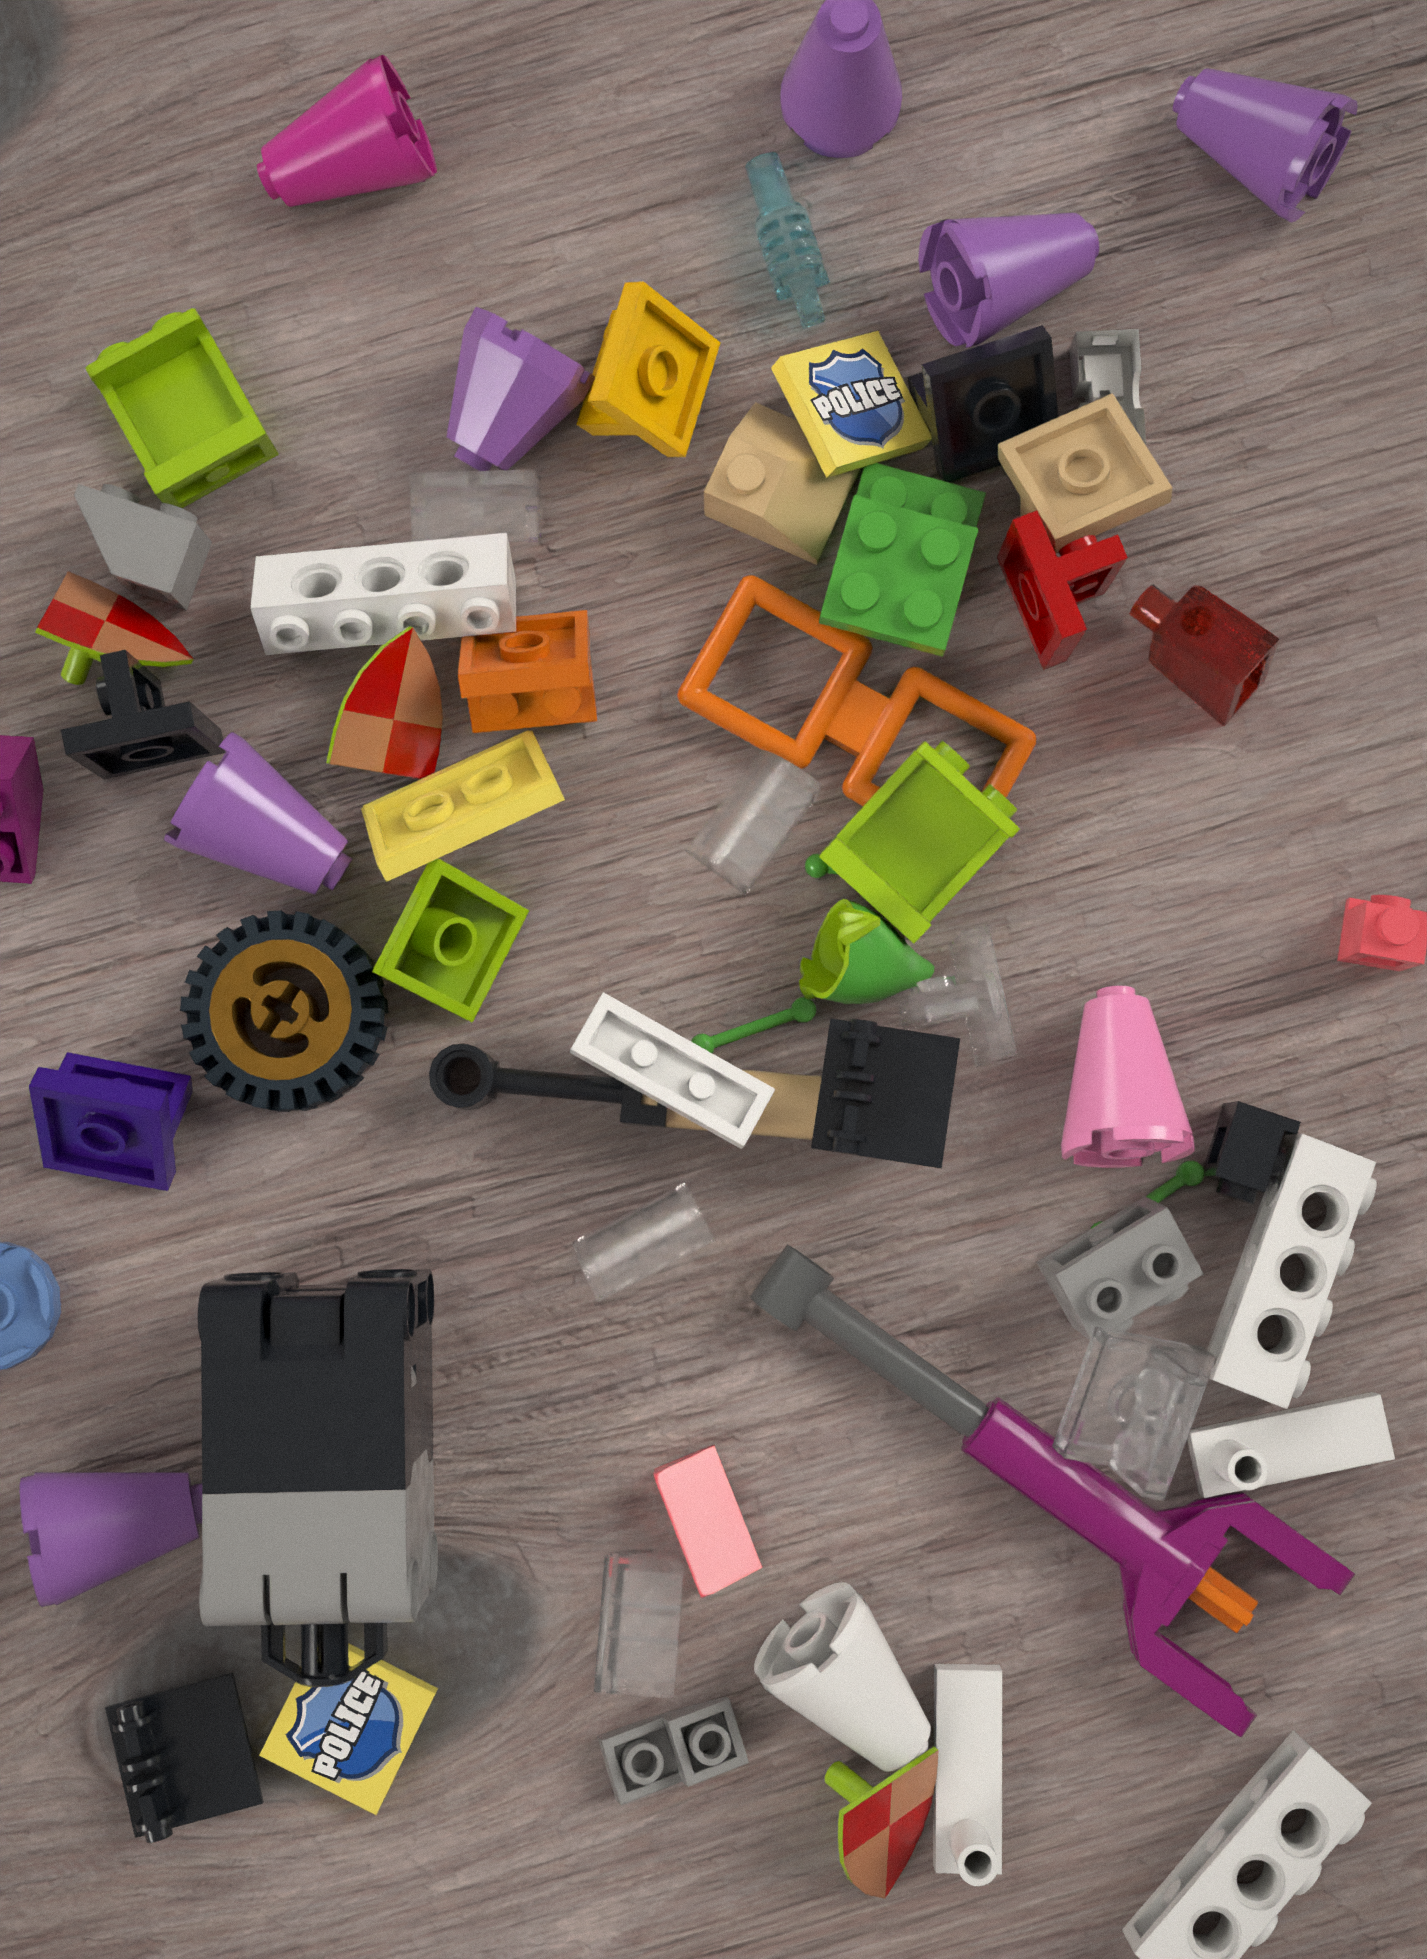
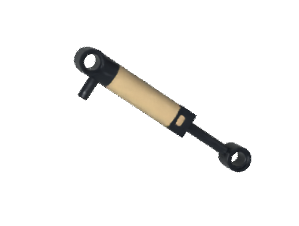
M465 1043L453 1044L441 1050L433 1059L429 1071L430 1086L435 1096L446 1105L463 1110L479 1109L489 1104L492 1099H496L497 1093L617 1103L621 1104L620 1123L708 1131L614 1077L500 1068L499 1061H495L480 1048ZM473 1060L481 1070L479 1086L467 1095H458L450 1085L451 1071L459 1062ZM741 1069L775 1089L751 1135L812 1140L822 1076Z

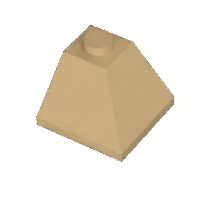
M755 402L730 435L704 490L705 516L817 565L861 468L826 478L798 421Z

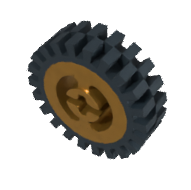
M282 910L267 911L268 916L263 918H257L255 915L240 919L242 926L234 930L226 927L216 934L220 941L212 949L206 945L197 955L198 958L203 960L197 972L189 969L184 982L191 985L189 996H181L180 1011L187 1013V1024L181 1025L183 1038L189 1040L193 1047L189 1054L195 1065L203 1067L207 1073L204 1077L213 1086L223 1089L226 1092L225 1095L253 1107L278 1112H290L291 1110L307 1111L318 1108L317 1105L324 1102L332 1103L343 1097L342 1092L348 1087H356L365 1078L361 1074L368 1065L373 1066L380 1055L376 1050L380 1040L385 1041L388 1027L384 1025V1016L389 1014L388 1000L384 997L382 987L385 986L382 977L372 972L374 969L373 960L367 952L348 934L324 919L319 920L310 914L298 911L295 912V915L286 914ZM284 968H300L312 972L321 981L327 993V1018L324 1021H319V1006L312 995L284 980L272 981L264 985L265 977ZM279 1001L287 1004L292 1002L291 1007L299 1013L297 1019L292 1024L283 1020L280 1022L281 1017L274 1012V1008ZM251 1003L252 1020L258 1029L286 1043H297L308 1038L309 1045L307 1049L285 1058L269 1057L262 1053L252 1043L247 1034L244 1018L246 1006Z

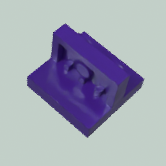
M69 1052L66 1053L58 1070L43 1067L37 1068L29 1084V1091L43 1168L169 1191L176 1173L173 1139L193 1093L190 1075Z

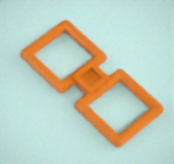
M747 575L740 580L677 693L678 701L682 706L793 768H806L811 763L824 739L854 755L857 758L842 783V791L847 798L861 806H864L880 788L872 783L919 696L1007 745L982 791L990 784L1007 798L1037 742L1036 735L1031 729L920 667H910L903 673L890 699L862 684L857 679L872 654L873 647L870 640L857 633L820 624V611L754 575ZM755 605L843 653L795 739L707 691Z

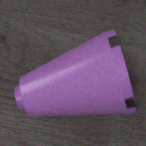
M826 0L821 5L784 74L780 96L784 121L790 130L792 127L804 139V145L817 154L832 158H849L862 155L871 150L873 144L887 132L889 134L897 123L902 102L901 81L880 11L872 0Z
M1210 68L1201 71L1197 77L1190 75L1181 85L1173 103V111L1178 114L1177 128L1275 214L1289 222L1297 221L1305 213L1296 208L1305 194L1316 199L1327 184L1352 132L1341 126L1345 111L1356 115L1358 108L1356 100L1343 94Z
M1077 213L945 219L928 226L921 237L918 261L920 273L929 270L931 273L934 291L924 294L930 315L942 336L950 344L956 347L966 343V348L980 345L1090 274L1093 270L1095 259L1099 254V239L1094 227Z
M231 732L219 745V747L226 751L220 763L216 766L207 761L170 822L176 828L166 833L164 840L174 847L314 895L322 885L333 891L353 860L343 853L349 841L245 739Z
M35 1472L34 1475L22 1477L20 1479L21 1518L23 1533L29 1534L32 1555L27 1556L39 1605L41 1607L53 1604L59 1605L200 1538L198 1524H202V1483L191 1485L189 1473Z

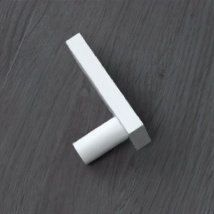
M604 992L570 1049V1053L740 1149L745 1146L775 1091L773 1087Z
M1374 1392L1185 1430L1198 1493L1203 1498L1242 1490H1254L1262 1486L1395 1459L1381 1395Z
M934 1664V1747L939 1750L937 1778L933 1795V1866L935 1873L960 1874L962 1879L968 1884L984 1886L990 1883L997 1874H1002V1669L999 1665Z

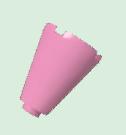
M1110 986L1099 989L1096 992L1097 998L1089 1000L1084 1005L1061 1142L1062 1158L1066 1160L1073 1156L1074 1164L1080 1166L1125 1168L1142 1166L1141 1158L1161 1151L1162 1163L1176 1161L1191 1155L1195 1150L1193 1133L1149 1000L1143 996L1135 995V989L1129 986Z

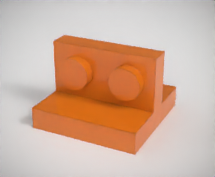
M587 610L517 616L516 632L465 636L461 638L458 681L461 698H467L472 733L597 721Z

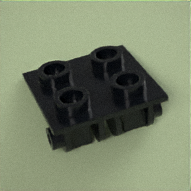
M830 1018L811 1148L942 1169L960 1038L877 1026L878 1023L867 1020L851 1019V1021Z
M233 1672L105 1707L135 1838L145 1836L147 1843L161 1841L173 1835L172 1828L264 1803Z

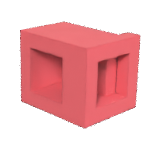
M1372 895L1371 901L1355 898L1346 899L1337 961L1394 971H1403L1424 964L1427 948V912L1412 910L1413 908H1410L1411 900L1392 895Z

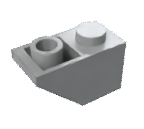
M78 484L74 497L111 574L130 592L187 610L212 541L196 523L198 518L185 509L167 503H162L159 510L138 504L139 498L136 495L114 485L103 484L101 491Z

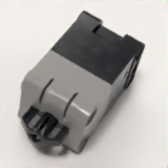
M430 1269L360 1271L357 1276L350 1278L347 1284L299 1285V1279L295 1272L227 1274L224 1275V1278L205 1283L200 1291L198 1331L201 1340L203 1573L199 1597L201 1621L204 1627L261 1625V1661L302 1686L331 1687L348 1683L355 1676L383 1659L388 1652L387 1623L416 1622L418 1611L430 1592L435 1591L438 1544L437 1536L434 1532L432 1387L434 1281ZM348 1620H350V1623H364V1659L354 1666H349ZM301 1624V1666L286 1658L285 1625Z

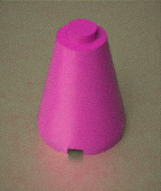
M385 55L368 59L261 147L263 161L256 165L257 172L266 192L273 200L281 197L287 206L294 207L422 183L435 176L437 166L424 126L420 118L414 119L406 102L411 97L398 72Z

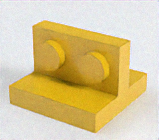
M644 281L625 282L617 310H612L608 325L604 331L603 341L592 373L595 376V380L584 398L576 425L592 436L637 435L667 457H686L721 342Z

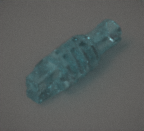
M778 153L761 154L752 158L745 166L759 211V216L756 218L755 232L777 300L793 298L801 326L805 329L826 320L816 288L829 284V277L808 212L800 202L794 201Z

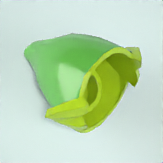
M842 899L829 910L815 939L811 960L805 957L801 959L800 972L802 978L799 980V986L806 999L821 998L844 1004L874 1003L904 990L923 985L932 977L934 965L916 953L879 914L855 901Z

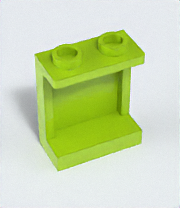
M191 308L183 313L174 312L163 316L153 325L152 330L129 343L119 342L107 347L99 354L96 361L90 363L85 368L109 405L146 471L143 474L162 503L184 508L279 455L195 308Z
M943 740L935 748H932L926 741H922L819 853V857L913 944L931 927L930 922L1003 843L1008 838L1012 839L1020 830L1010 819L1018 809L992 785L989 784L980 792L963 776L970 768V765Z

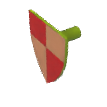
M70 571L67 572L35 633L70 647L61 671V677L74 685L85 683L93 661L101 662L100 655L127 650L144 666L167 667L192 664L194 660L178 638L154 616L127 598Z
M407 627L383 644L359 670L342 700L333 728L326 763L418 779L435 773L443 723L440 686L431 657L413 627Z
M934 1746L875 1787L870 1785L842 1761L834 1762L825 1774V1783L850 1803L839 1810V1860L847 1879L866 1895L883 1899L887 1897L906 1867L923 1832L932 1805L937 1778L939 1750Z

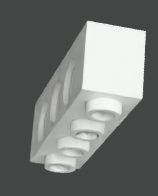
M507 533L256 556L250 609L265 655L385 644L409 626L414 628L421 641L516 632V578Z
M1305 1134L1285 1135L1281 1146L1286 1147L1287 1154L1283 1170L1275 1184L1268 1182L1198 1373L1201 1376L1285 1409H1288L1291 1398H1298L1306 1387L1311 1369L1310 1362L1305 1360L1313 1337H1320L1329 1323L1333 1309L1332 1301L1327 1299L1335 1276L1343 1275L1351 1262L1355 1248L1354 1240L1349 1238L1357 1214L1364 1215L1370 1207L1377 1186L1376 1180L1371 1178L1376 1164L1375 1161ZM1313 1193H1316L1323 1199L1327 1210L1325 1220L1315 1229L1309 1227L1302 1216L1303 1203ZM1296 1254L1304 1264L1305 1275L1297 1287L1289 1290L1281 1281L1280 1267L1286 1257ZM1275 1315L1282 1323L1283 1336L1276 1347L1265 1350L1258 1341V1327L1266 1317Z
M1293 1730L1122 1929L1134 1954L1140 1959H1240L1250 1946H1259L1268 1939L1277 1925V1914L1293 1895H1302L1314 1885L1321 1873L1322 1861L1337 1844L1347 1843L1359 1832L1365 1820L1364 1812L1372 1803ZM1294 1809H1306L1305 1823L1298 1831L1289 1834L1281 1833V1823L1287 1813ZM1251 1860L1264 1861L1263 1871L1258 1879L1248 1884L1237 1882L1238 1872L1245 1863ZM1209 1911L1221 1913L1219 1924L1213 1931L1206 1934H1196L1193 1932L1194 1923L1200 1915Z

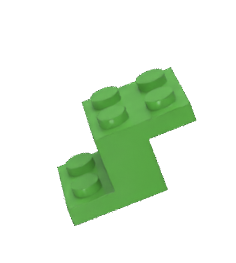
M878 463L865 466L857 494L853 496L819 623L943 657L979 529L977 524L986 492Z

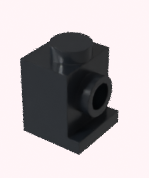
M1240 1101L1223 1103L1204 1163L1203 1176L1219 1182L1216 1193L1241 1202L1254 1204L1257 1193L1265 1192L1268 1182L1275 1184L1281 1175L1287 1154L1286 1147L1280 1146L1283 1135L1297 1134L1301 1122Z

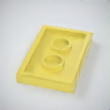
M527 730L365 804L361 811L376 863L384 879L388 882L565 799L533 731Z

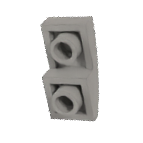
M727 1696L669 1711L597 1736L616 1801L621 1806L680 1782L689 1787L749 1763L733 1708Z

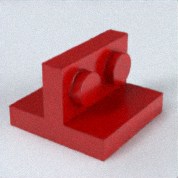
M1036 510L1012 520L997 555V560L1041 666L1045 670L1066 662L1087 630L1077 604L1105 594L1128 557L1118 534L1099 542L1095 535L1081 537L1059 550L1061 556L1057 557L1039 513Z

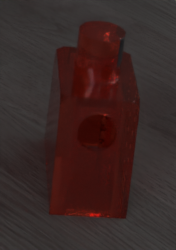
M1153 584L1140 595L1129 613L1130 616L1153 633L1148 656L1151 664L1222 726H1225L1265 682L1279 642V638L1199 585L1191 587L1179 602H1176Z

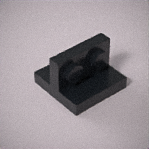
M1043 325L921 364L922 373L908 377L910 394L931 430L936 472L941 480L945 482H952L1001 466L998 460L999 443L1059 417L1052 337Z
M127 650L100 655L104 676L96 679V690L103 712L106 716L112 715V718L61 729L65 754L104 780L226 753L224 749L219 747L223 741L221 729L190 701L165 706L161 681Z

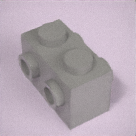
M1145 1196L1036 1262L1071 1326L1092 1342L1097 1339H1111L1122 1334L1132 1326L1134 1322L1133 1317L1153 1305L1163 1306L1176 1301L1188 1291L1187 1284L1203 1275L1168 1207Z

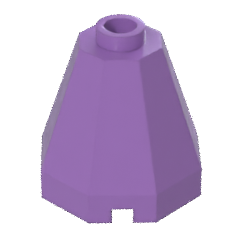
M475 307L463 332L447 438L460 445L454 457L487 475L492 465L508 471L584 400L595 380V376L585 371V368L539 338L523 329L521 331L516 329L512 331L505 327L508 322L492 312Z

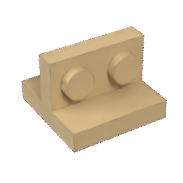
M1113 393L998 444V460L1020 495V517L1036 510L1038 511L1055 554L1062 547L1076 539L1088 535H1099L1171 502L1173 487Z

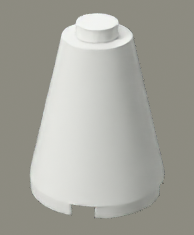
M845 1582L835 1583L816 1591L799 1604L806 1614L791 1628L782 1619L771 1631L760 1648L754 1664L755 1674L760 1678V1682L767 1692L885 1772L900 1770L928 1750L929 1744L927 1740L931 1732L930 1723L864 1597L857 1593L850 1584Z

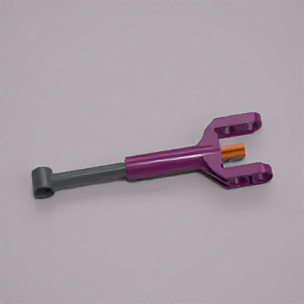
M787 1244L750 1295V1298L762 1309L794 1331H797L802 1323L806 1321L954 1430L964 1435L961 1451L1117 1563L1124 1593L1123 1611L1130 1651L1134 1654L1135 1659L1139 1661L1140 1666L1239 1737H1243L1257 1717V1714L1244 1703L1239 1695L1234 1693L1229 1682L1157 1631L1161 1624L1168 1627L1187 1599L1234 1633H1238L1243 1624L1247 1626L1254 1617L1252 1611L1257 1606L1258 1600L1211 1567L1218 1554L1228 1542L1224 1534L1230 1525L1318 1589L1333 1590L1341 1596L1355 1576V1573L1243 1492L1200 1498L1186 1506L1154 1510L1001 1398L997 1397L985 1405L983 1401L829 1291L827 1288L834 1280V1277Z

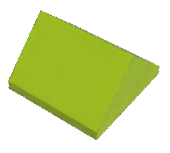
M435 859L427 863L372 972L473 1023L529 910L443 860Z

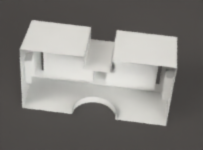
M1139 329L1076 332L1069 348L1072 398L1085 397V403H1080V408L1113 393L1146 445L1144 408H1141L1139 401V379L1141 374ZM1079 356H1084L1083 360H1079Z

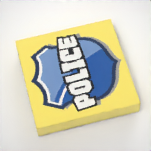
M879 331L780 356L771 367L826 478L921 450L932 440L931 433Z
M348 1643L349 1666H354L364 1659V1651ZM383 1660L378 1661L355 1676L354 1679L342 1685L307 1687L295 1682L259 1756L377 1815L438 1688Z

